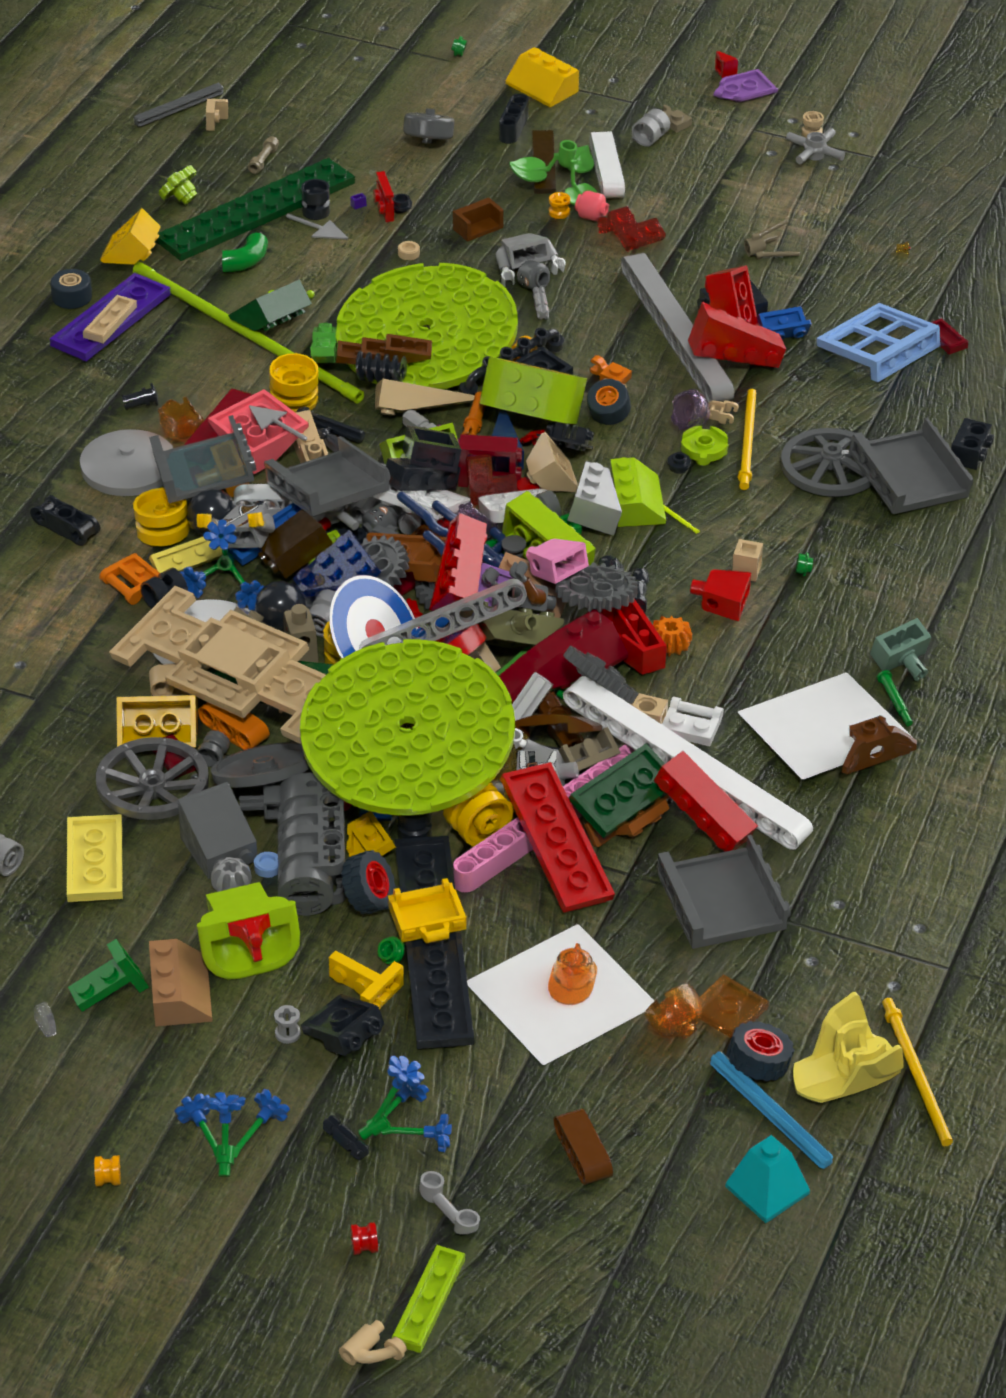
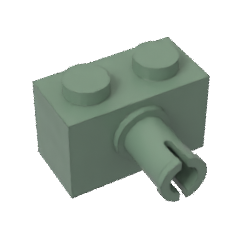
M916 618L877 636L870 655L882 671H889L900 665H905L913 679L918 681L919 677L922 679L928 674V670L918 657L926 653L931 635L919 619Z

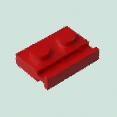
M385 171L376 172L378 180H376V189H373L374 201L378 202L379 214H383L385 222L394 221V202L392 199L394 194Z

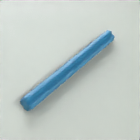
M718 1051L711 1056L710 1064L821 1169H825L832 1164L833 1155L751 1078L736 1070L735 1066L729 1062V1058L723 1052Z

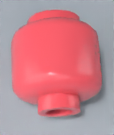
M584 191L583 194H579L575 203V210L578 211V215L583 219L599 221L602 216L607 215L609 209L605 196L593 191Z

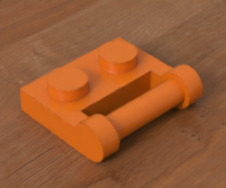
M133 553L103 569L99 578L105 584L112 585L123 594L127 602L135 605L142 597L141 584L152 577H158L160 573L136 553ZM118 575L123 576L126 580H128V581H129L132 585H134L135 587H133V588L128 587L125 583H123V582H122L119 578H117L116 576H118Z

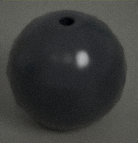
M222 490L202 491L195 497H192L188 504V523L194 532L203 537L205 532L210 531L208 528L197 527V514H212V519L221 520L236 505L232 497Z
M275 581L264 586L257 594L255 611L264 617L262 621L265 624L284 632V612L291 610L296 604L306 606V600L301 590L292 583Z

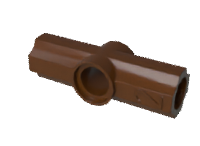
M551 691L548 692L537 708L539 714H571L570 709L562 705L555 693ZM568 723L547 725L548 735L556 739L560 747L567 744L568 748L584 741L580 733H568Z

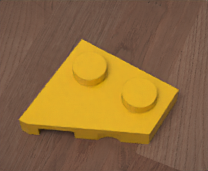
M371 811L348 824L347 834L349 839L346 850L349 853V857L370 850H374V852H378L383 856L396 848Z

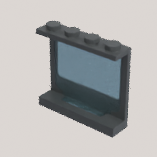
M233 415L228 416L232 433L163 451L159 435L149 437L155 462L169 503L195 497L202 491L221 490L254 481L252 471L257 470L255 461L251 455L245 434H243L241 423L236 424Z

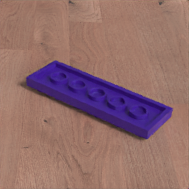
M134 273L50 338V346L87 361L170 296V287ZM116 295L137 300V308L104 343L83 338V330Z

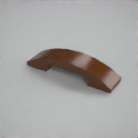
M539 714L515 721V728L522 731L523 737H530L529 726L568 723V733L594 732L603 729L601 724L573 714Z

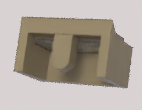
M608 727L603 728L596 737L586 738L582 743L570 748L565 744L558 750L565 763H577L579 772L621 753Z

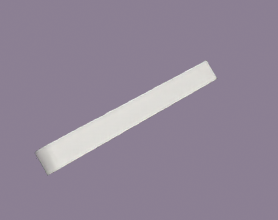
M582 676L563 693V699L571 709L585 718L601 724L602 728L608 727L613 736L635 750L647 744L665 764L681 751H684L758 825V830L784 847L791 850L797 849L812 833L813 826L805 816L592 679Z

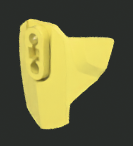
M852 992L829 1010L822 1022L813 1054L794 1063L793 1081L796 1093L809 1100L823 1103L877 1086L901 1073V1069H903V1050L900 1045L892 1047L886 1039L872 1034L860 996L856 992Z

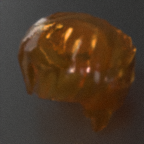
M183 397L184 403L182 404L171 399L162 405L161 408H158L162 429L168 437L175 440L190 438L204 421L200 413L195 411L187 397Z

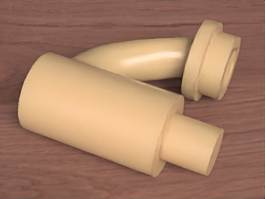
M375 1320L371 1325L364 1324L339 1349V1354L350 1365H355L357 1362L370 1364L390 1358L401 1360L407 1348L401 1339L393 1337L384 1343L385 1348L369 1351L380 1340L379 1334L384 1330V1325L379 1320Z

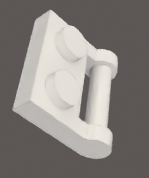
M672 697L662 725L686 741L711 746L721 723L724 709L721 707L713 709L681 701V698ZM681 711V712H685V713H689V714H694V715H698V716H702V717H706V718H711V720H707V719H703V718H698V717H694V716H690V715H686V714H681V713H678V712Z

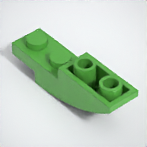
M319 323L318 327L313 329L311 356L316 363H335L337 327H332V323Z

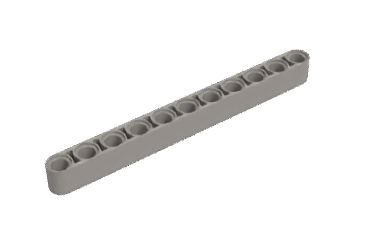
M640 253L622 257L621 267L625 277L708 403L712 400L720 402L733 400V385L715 358L694 356L688 342L693 324L646 254Z

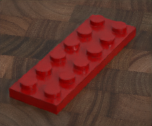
M544 763L503 773L500 779L563 913L613 900L615 893L552 763Z

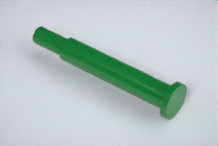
M888 670L880 672L877 675L878 682L883 684L905 725L911 726L913 721L891 679V672Z

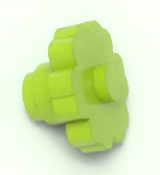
M190 165L178 173H173L167 179L168 182L158 191L159 196L163 200H167L174 195L179 202H183L184 205L188 204L198 195L195 191V186L190 182L197 171Z

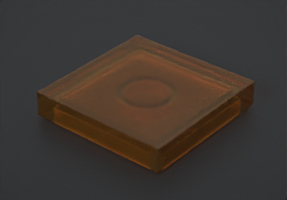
M723 974L689 1006V1013L731 1038L734 1029L739 1027V1024L747 1023L748 1021L754 1022L769 1007V1001Z

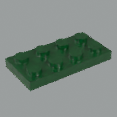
M644 744L571 793L569 800L594 829L605 838L667 795L654 781L665 763L647 744Z

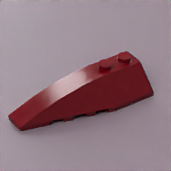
M593 609L558 629L518 658L499 675L510 694L512 704L534 672L549 680L553 684L551 689L570 687L571 682L582 677L576 671L577 667L563 656L569 646L575 647L585 655L588 652L606 662V669L628 658V652L613 622L596 609Z

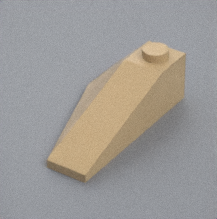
M382 379L376 384L375 409L381 410V414L394 416L395 413L407 412L408 410L417 411L465 404L474 400V395L388 379Z

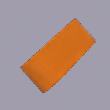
M209 702L198 709V715L203 724L214 731L222 732L228 737L230 742L242 750L256 747L270 735L267 725L250 712L242 718Z

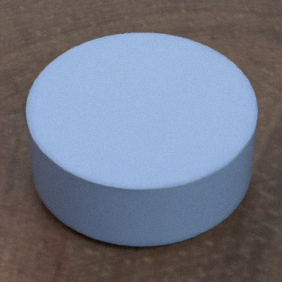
M274 852L258 854L254 859L256 874L265 878L276 876L278 874V854Z

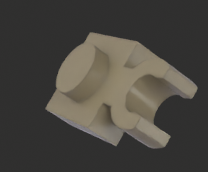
M663 105V112L666 113L670 120L671 130L677 133L692 125V118L679 110L671 111L669 106Z

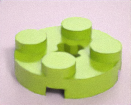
M694 426L683 433L681 452L696 460L699 465H708L710 461L719 460L727 455L728 437L724 431L710 426V430L702 429V426Z

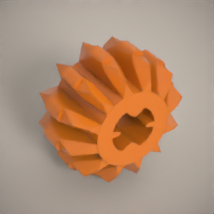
M672 615L670 618L661 616L660 620H654L653 626L666 643V653H668L669 657L672 653L680 655L681 651L688 650L692 641L689 622L683 621L682 617L673 618Z

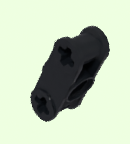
M53 495L46 496L42 504L34 506L30 510L32 519L38 525L52 530L79 546H83L87 542V538L98 534L101 529L95 517L76 509Z

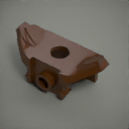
M881 715L849 725V737H852L855 741L843 763L842 773L850 774L898 756L909 754L911 751L916 750L917 740L898 727L888 725L886 718ZM882 746L879 752L870 755L875 747Z

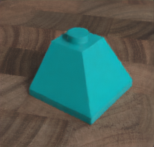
M772 1135L748 1150L725 1184V1187L765 1223L810 1194V1189L792 1152Z

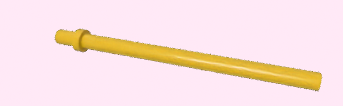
M754 389L747 391L741 470L738 472L739 487L742 490H747L749 482L752 480L750 468L756 404V390Z
M885 998L882 1001L886 1012L885 1019L887 1023H891L899 1045L902 1047L907 1064L942 1146H949L953 1143V1139L901 1020L903 1015L900 1009L896 1008L892 998Z

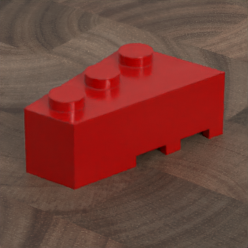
M635 599L633 603L629 602L628 607L621 605L620 610L612 607L610 612L602 609L600 613L613 622L628 652V658L624 659V662L642 675L665 668L667 645Z

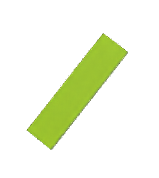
M436 1245L392 1338L397 1337L401 1339L408 1350L418 1353L422 1352L465 1262V1253Z

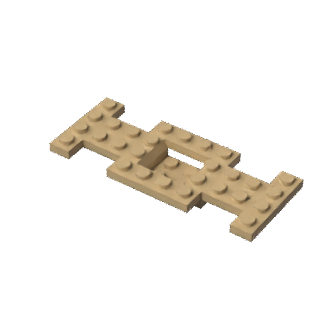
M174 586L109 651L112 659L129 667L147 650L177 663L165 676L167 684L191 695H196V697L242 718L260 701L289 713L293 716L280 728L281 733L284 737L300 744V719L303 705L316 682L319 683L326 675L298 663L309 650L307 642L233 610H230L220 621L211 617L207 622L185 614L184 612L196 599L193 593ZM212 667L236 678L238 685L206 670Z

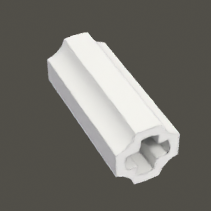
M534 672L512 704L515 721L532 716L553 687L549 680Z

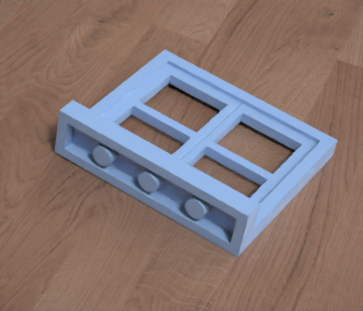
M878 303L817 338V346L870 367L871 380L879 382L940 346V328L936 324ZM879 317L894 322L880 331L865 326ZM902 325L916 330L901 340L886 335ZM852 332L867 336V338L853 346L838 341ZM875 340L890 345L875 355L860 350Z

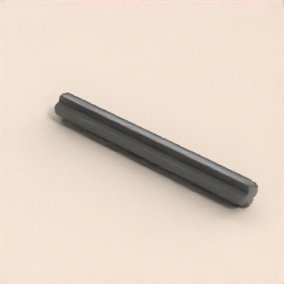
M216 83L135 115L134 124L142 127L205 102L207 99L220 96L224 93L223 86L220 83Z

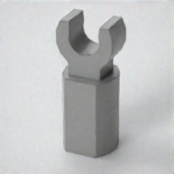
M408 410L403 414V424L405 426L426 429L437 427L435 424L429 423V420L415 410Z

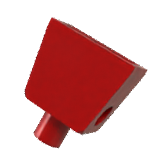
M713 569L710 571L706 582L692 580L690 594L702 596V609L704 611L739 621L750 593L752 573Z

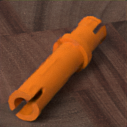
M477 392L474 395L469 415L463 423L464 430L462 434L477 435L481 430V420L486 405L479 403L482 392Z

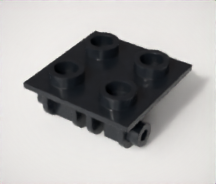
M556 421L548 422L546 430L557 446L563 447L564 442L566 443L565 447L585 452L586 447L593 449L594 446L588 445L589 441H592L594 438V432L590 428H577L576 425H573L570 433V424Z

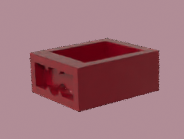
M460 434L459 445L462 450L458 464L461 467L458 487L515 490L516 482L521 480L522 467L518 466V462L522 460V448H518V438ZM470 455L510 457V472L470 470Z

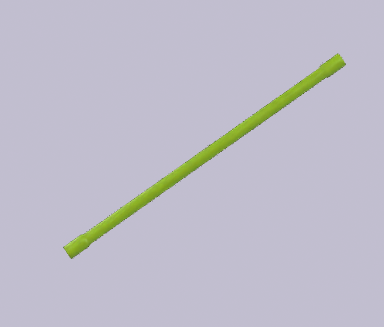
M137 262L134 265L133 273L170 287L172 295L278 357L294 353L262 333L253 331L231 320L226 312L160 275L144 263ZM318 367L319 381L340 392L341 395L356 404L363 400L364 392Z

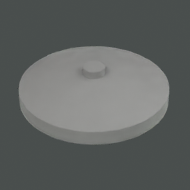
M129 429L110 432L94 439L84 448L80 457L82 477L92 488L116 496L140 495L148 490L160 488L163 486L149 439V437L156 436L157 434L144 430ZM159 435L163 451L173 449V446Z

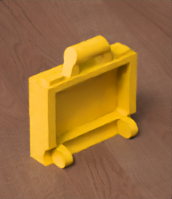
M448 878L442 879L441 885L403 893H401L400 888L393 889V895H388V907L402 942L421 938L426 943L449 939V933L466 929L465 912L456 889L453 888L452 883H449Z

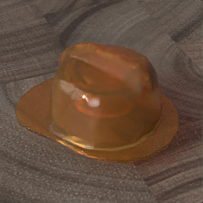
M576 943L574 948H568L559 953L548 982V991L551 997L565 1005H576L584 1002L592 993L597 976L595 962L587 951L581 949L579 943Z

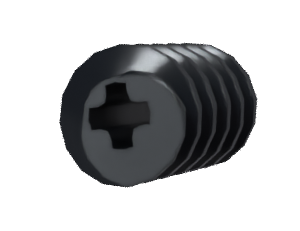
M362 351L358 352L356 374L360 381L367 379L369 382H374L375 380L380 382L382 379L403 382L407 371L405 356L399 362L398 355H394L392 361H390L389 354H385L384 359L381 360L380 353H376L375 358L372 359L371 352L366 354V358H364Z

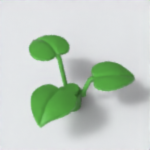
M571 140L562 141L559 152L554 153V157L548 166L536 157H524L509 163L512 171L521 179L529 182H540L547 178L546 172L550 171L556 160H558L562 167L571 170L572 187L567 188L565 193L570 196V204L574 206L579 194H583L584 191L597 192L594 187L587 183L579 185L575 183V172L586 173L594 167V160L588 145L577 148V144Z

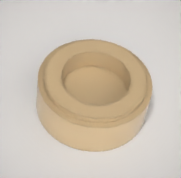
M413 241L402 242L398 245V256L403 260H414L420 256V246Z

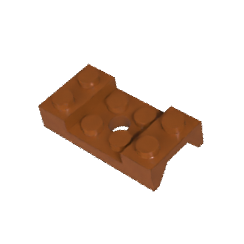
M371 532L367 534L366 539L368 542L372 540L373 536H376L379 540L383 535H385L387 540L390 537H393L395 541L399 540L410 559L407 563L410 568L405 570V573L413 572L415 580L436 582L442 557L438 550L426 541L423 536ZM438 537L445 543L446 537ZM364 558L363 563L373 577L375 573L368 560Z

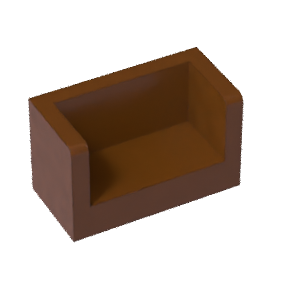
M489 197L453 211V230L467 242L502 229L504 225V210Z

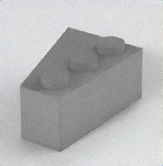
M586 461L567 521L614 536L622 510L610 471L599 463Z

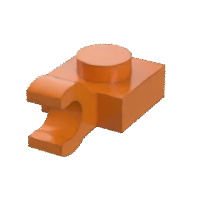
M595 355L591 359V362L596 365L590 369V372L594 375H600V381L607 378L618 380L625 384L632 377V370L614 362L608 365L604 358L599 355Z

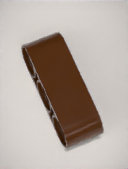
M582 1108L555 1116L553 1121L557 1137L581 1183L586 1185L612 1177L613 1168L609 1155L585 1110Z

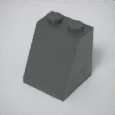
M227 782L178 799L181 840L208 879L211 877L213 866L219 860H224L226 857L240 858L246 865L254 862L257 856L256 839Z

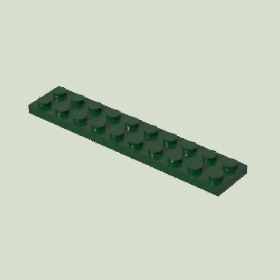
M330 158L323 159L316 164L305 167L282 179L237 197L230 202L219 205L171 228H167L158 233L159 237L155 242L177 259L183 261L301 208V186L307 180L321 179L326 181L330 187V194H333L355 184V176Z

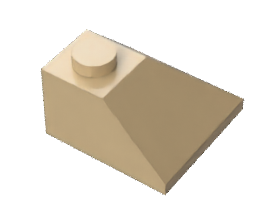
M546 432L542 433L526 460L529 469L526 472L528 478L533 484L537 483L541 489L576 492L578 484L570 460Z

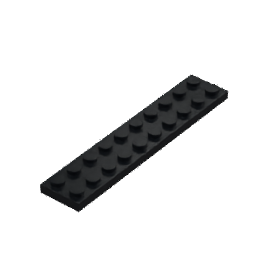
M449 835L395 839V854L401 893L441 885V880L448 878L449 883H452L455 889ZM461 930L449 933V939L426 943L423 938L405 942L417 1049L474 1045V1031Z

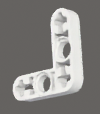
M531 489L481 496L478 498L479 511L490 522L501 523L504 522L505 507L508 502L526 491L536 496L547 490Z

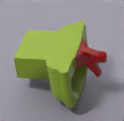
M260 882L206 894L209 913L202 916L201 922L197 924L202 958L206 967L214 975L227 980L250 977L281 968L295 956L300 946V929L295 901H288L283 897H268Z

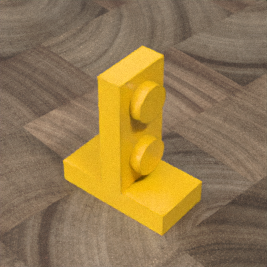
M336 950L329 956V976L336 982L343 983L360 994V1000L377 1005L379 1009L404 985L403 965L395 961L382 974H379Z

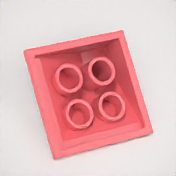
M265 389L208 418V422L219 436L232 433L228 416L233 415L236 424L241 423L243 434H245L257 469L252 471L253 475L265 469L264 461L270 459L276 461L298 437L275 423L261 430L249 405L287 412L286 415L278 420L301 434L309 427V423ZM233 442V443H234V446H235V448H236V450H237V453H238V455H239V457H240V454H239L238 448H237V446H236V443Z

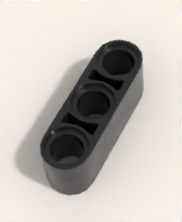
M514 94L510 97L499 120V140L502 143L511 144L518 140L529 117V97L527 95Z

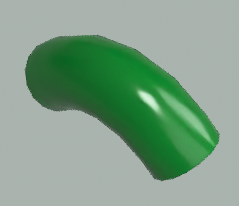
M252 233L247 237L246 245L234 250H223V272L243 271L259 263L264 258L268 248L267 237L261 233Z

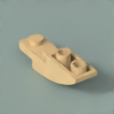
M310 410L296 412V414L309 423V427L302 433L307 437V440L304 441L298 437L293 443L300 463L328 455L324 441L319 437Z

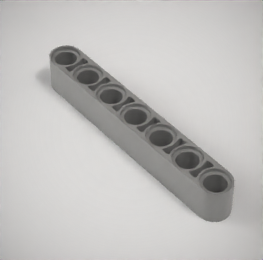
M509 579L369 637L361 642L359 650L382 642L388 645L387 641L391 637H398L402 641L401 643H403V639L436 641L520 606L527 597L525 586L518 579ZM512 587H518L522 590L517 598H511L507 595ZM486 598H496V606L493 608L485 607L483 603ZM464 607L473 609L472 616L468 618L461 617L459 612ZM440 617L449 619L448 626L444 628L436 626L435 622ZM416 627H422L426 632L424 636L416 638L412 636L411 631Z

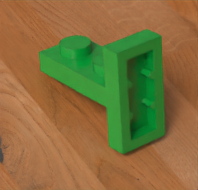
M117 939L107 944L113 959L68 987L82 1012L130 981L139 993L149 988L140 968Z

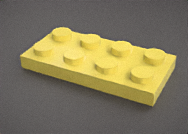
M122 814L67 817V902L123 899Z

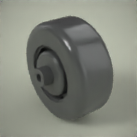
M426 108L425 113L410 112L405 114L403 132L409 136L423 138V143L431 144L432 139H451L454 134L455 120L449 116L435 114V109Z

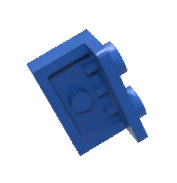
M801 306L760 313L757 316L759 326L780 334L782 340L788 337H803L808 333L812 325L810 320L805 319Z

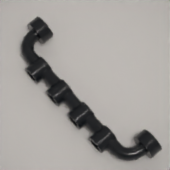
M537 328L532 339L529 340L526 337H521L518 339L515 348L502 347L497 358L512 361L518 356L523 357L529 354V351L535 347L544 346L551 352H559L563 348L564 337L557 329L546 330L544 328ZM491 356L484 357L482 366L474 370L468 376L466 382L460 383L459 393L470 395L477 393L478 385L475 382L486 374L489 357Z

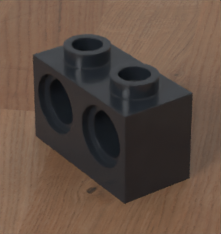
M964 418L951 446V450L960 459L964 467L977 470L980 462H985L988 448L991 449L994 441V435L991 434L992 424Z

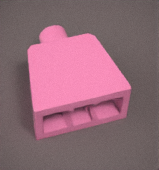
M550 539L537 547H529L526 552V558L530 562L531 573L555 584L589 566L584 542Z

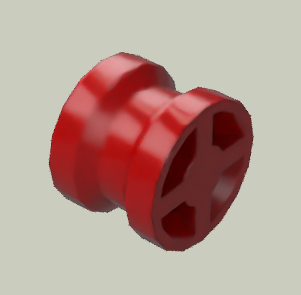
M370 1222L363 1227H359L357 1224L350 1225L353 1255H360L363 1251L378 1253L375 1222Z

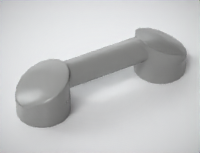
M434 1171L423 1173L419 1184L422 1197L428 1202L435 1203L452 1221L454 1232L458 1234L475 1232L479 1228L480 1222L478 1213L470 1209H463L458 1212L442 1194L444 1186L443 1176Z

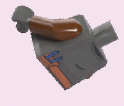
M514 562L509 574L512 578L518 579L524 584L527 597L523 604L511 610L517 611L518 608H528L533 610V614L554 610L556 597L548 595V587L533 584L530 577L525 576L528 570V565L525 562ZM492 567L487 568L482 575V581L489 586H495L499 584L496 582V579L500 574ZM512 587L507 595L511 598H517L522 590L518 587ZM492 597V607L497 604V599Z

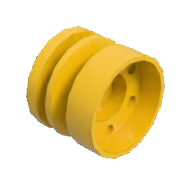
M298 353L285 354L273 360L269 367L270 394L295 413L299 407L303 408L304 406L309 407L310 411L313 410L318 403V365L312 358Z

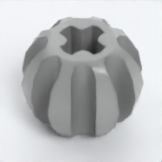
M226 857L224 860H219L213 866L210 878L213 888L219 892L248 885L251 883L252 876L249 866L242 859Z

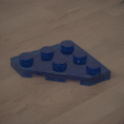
M348 530L329 548L321 552L308 566L301 569L293 580L308 597L315 596L316 592L326 589L336 592L346 580L352 577L362 575L377 577L381 571L355 535Z

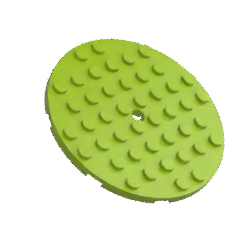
M421 263L385 272L371 279L372 283L365 288H358L344 303L337 317V343L339 340L361 344L362 337L385 340L386 334L432 340L431 359L407 363V371L403 382L442 390L466 382L468 376L482 366L484 357L491 356L497 358L502 347L511 348L518 330L517 309L508 290L499 281L494 282L487 278L486 273L452 263H439V266L426 267ZM424 325H429V326H430V329H428V327H422V326H424ZM347 364L356 373V365Z
M403 639V643L385 645L382 642L362 648L342 658L328 669V674L319 683L316 682L303 705L300 719L301 745L305 759L313 774L322 785L340 799L356 807L381 814H427L452 807L469 799L485 788L497 776L506 763L513 747L515 716L512 700L506 686L500 677L479 658L474 659L462 653V649L449 644L421 639ZM404 723L414 724L413 730L402 728L401 725Z

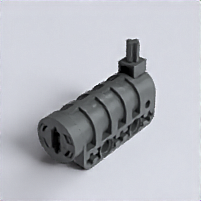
M313 773L292 775L284 780L281 786H264V795L240 796V808L242 811L264 810L265 819H278V897L286 898L288 901H295L297 915L302 916L315 915L323 912L330 905L342 903L346 899L345 889L342 884L343 864L346 862L344 800L328 791ZM333 885L337 886L336 892H333Z

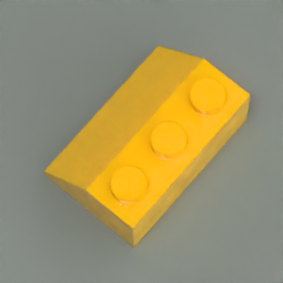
M533 47L520 54L505 84L548 107H552L579 92V70Z
M141 208L111 236L100 260L103 263L136 264L140 259L144 261L152 253L150 250L155 246L154 242L159 237L158 231L161 226Z
M196 695L117 697V747L136 739L162 738L174 734L179 741L197 748L198 699Z

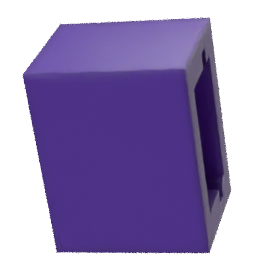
M363 193L350 196V203L354 210L367 206L366 196Z

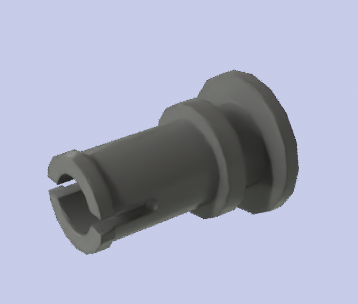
M518 535L504 538L502 541L504 554L507 552L521 558L526 548L525 539Z

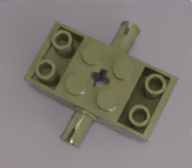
M484 601L483 605L485 607L493 608L488 606L489 602ZM464 607L460 610L459 615L463 618H468L472 616L473 609ZM518 608L517 611L510 609L481 621L478 625L486 636L484 642L487 645L518 649L535 646L564 624V619L554 617L555 613L552 612L533 614L532 609Z

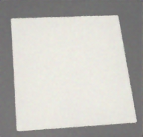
M843 673L738 711L739 715L801 779H806L843 765L855 741L852 737H849V725L881 715L886 718L888 725L896 726L908 733L848 673ZM882 746L875 747L870 755L879 752Z
M578 924L467 980L470 989L542 1065H546L657 1006V1003Z

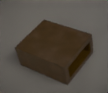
M302 509L277 527L274 532L269 533L263 546L258 547L260 550L258 556L266 566H269L274 574L279 572L286 579L331 546L333 542L322 525Z

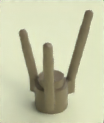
M785 219L759 233L751 235V238L745 239L744 248L747 255H755L757 259L761 257L799 256L800 252L792 251L763 252V250H766V243L777 240V236L765 239L762 236L787 224L788 220Z

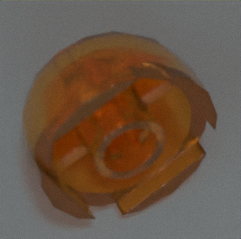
M683 984L664 994L666 996L665 1000L660 1004L655 1000L645 1011L644 1015L652 1028L664 1037H689L697 1030L696 1025L702 1017L703 1006L697 992L689 984Z

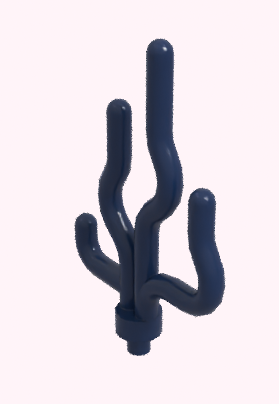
M398 492L397 499L425 521L431 531H425L423 538L433 545L442 557L445 543L435 534L440 537H447L448 529L439 525L428 510L405 492ZM440 501L432 502V508L451 522L457 516ZM493 527L489 533L498 543L492 547L486 543L484 544L482 561L499 568L504 554L501 553L504 550L502 548V541L506 536L499 529Z

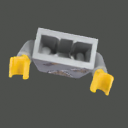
M257 501L254 505H238L223 518V520H226L227 526L234 524L236 527V531L232 534L237 537L236 543H228V548L262 547L269 533L275 530L274 518L269 514L268 506L263 501ZM197 514V527L207 528L210 522H214L218 526L219 520L212 519V514Z

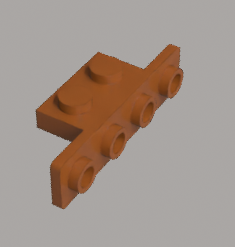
M667 794L605 838L589 822H586L584 826L593 846L600 847L615 835L633 837L643 832V827L662 818L661 814L670 809L666 801L670 796Z

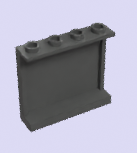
M928 418L924 419L921 430L867 441L862 432L855 433L852 436L849 453L892 514L969 497L971 486L973 485L971 474L967 472L960 459L956 457L949 444L945 442L937 428Z
M341 436L338 437L339 451L289 468H285L274 459L264 461L267 484L311 516L390 490V472L387 467Z
M747 835L746 848L673 862L669 852L658 854L657 874L692 949L787 929V918L791 916L789 903L783 900L780 885L778 882H774L769 863L764 862L762 849L759 844H755L752 835Z

